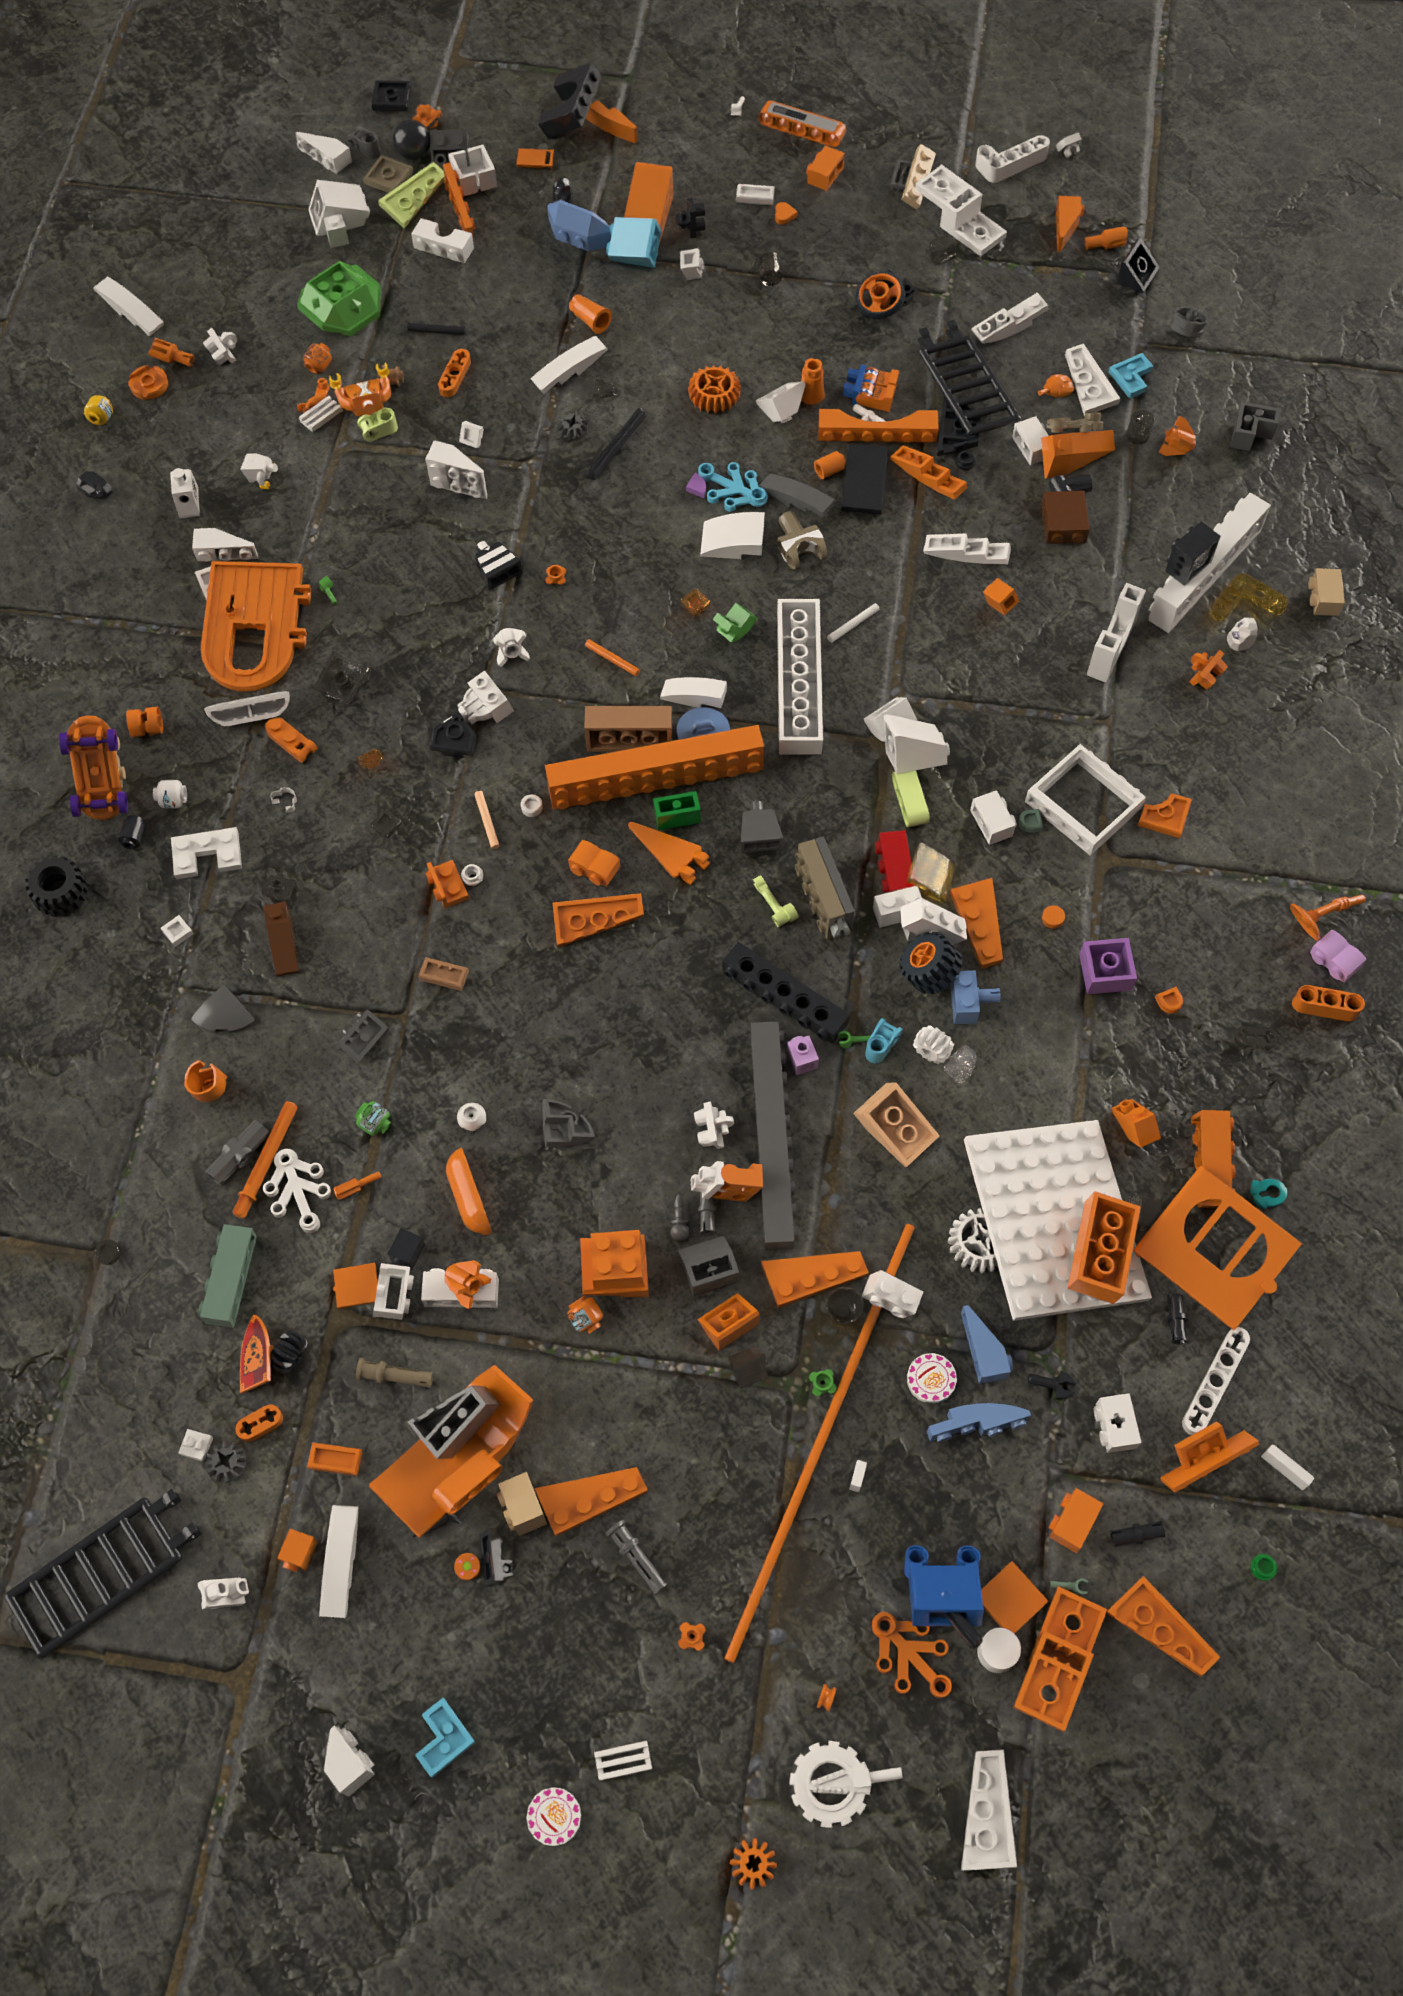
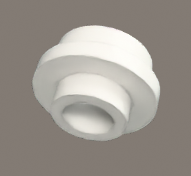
M474 864L467 865L461 872L462 881L469 886L478 885L483 880L482 869Z

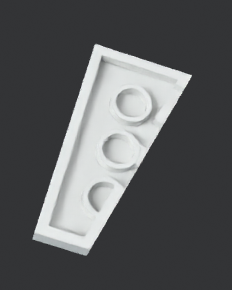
M1081 344L1067 349L1065 356L1084 416L1085 412H1097L1119 404L1120 397L1085 345Z
M1004 1751L975 1752L961 1871L1017 1867Z

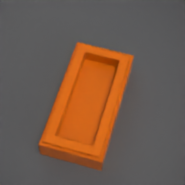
M312 1442L307 1468L310 1470L358 1476L363 1451L356 1448Z

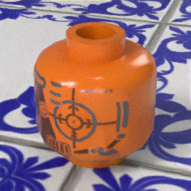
M323 343L311 344L303 355L304 366L315 374L317 372L323 373L332 361V356L329 353L330 349Z

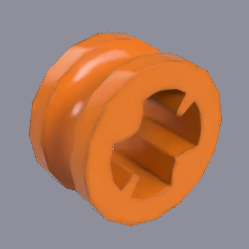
M824 1684L817 1708L823 1706L829 1712L837 1688L829 1689L827 1684Z

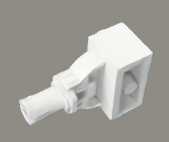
M485 671L468 682L470 689L465 693L463 701L458 704L460 714L467 723L470 722L471 724L493 718L498 723L514 712L507 698Z

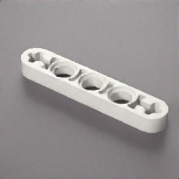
M1237 1327L1234 1331L1231 1329L1225 1336L1183 1418L1182 1426L1188 1434L1193 1435L1207 1427L1249 1345L1250 1336L1244 1328ZM1238 1334L1241 1336V1342L1234 1350L1230 1347L1235 1341L1234 1337ZM1222 1354H1228L1233 1358L1232 1366L1222 1364L1220 1359ZM1211 1375H1219L1223 1380L1222 1386H1213L1210 1382ZM1200 1396H1208L1212 1400V1406L1210 1408L1202 1407L1199 1403ZM1198 1412L1202 1413L1198 1420V1424L1200 1426H1196L1195 1428L1191 1427L1192 1422L1190 1420H1192Z

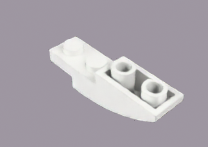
M1036 293L1008 311L1003 308L973 327L972 331L982 343L1005 339L1030 327L1034 318L1048 310V305Z

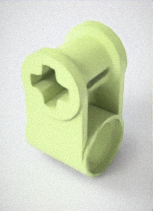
M382 408L372 415H363L357 421L359 428L363 431V438L369 442L391 435L398 429L394 411L390 408Z

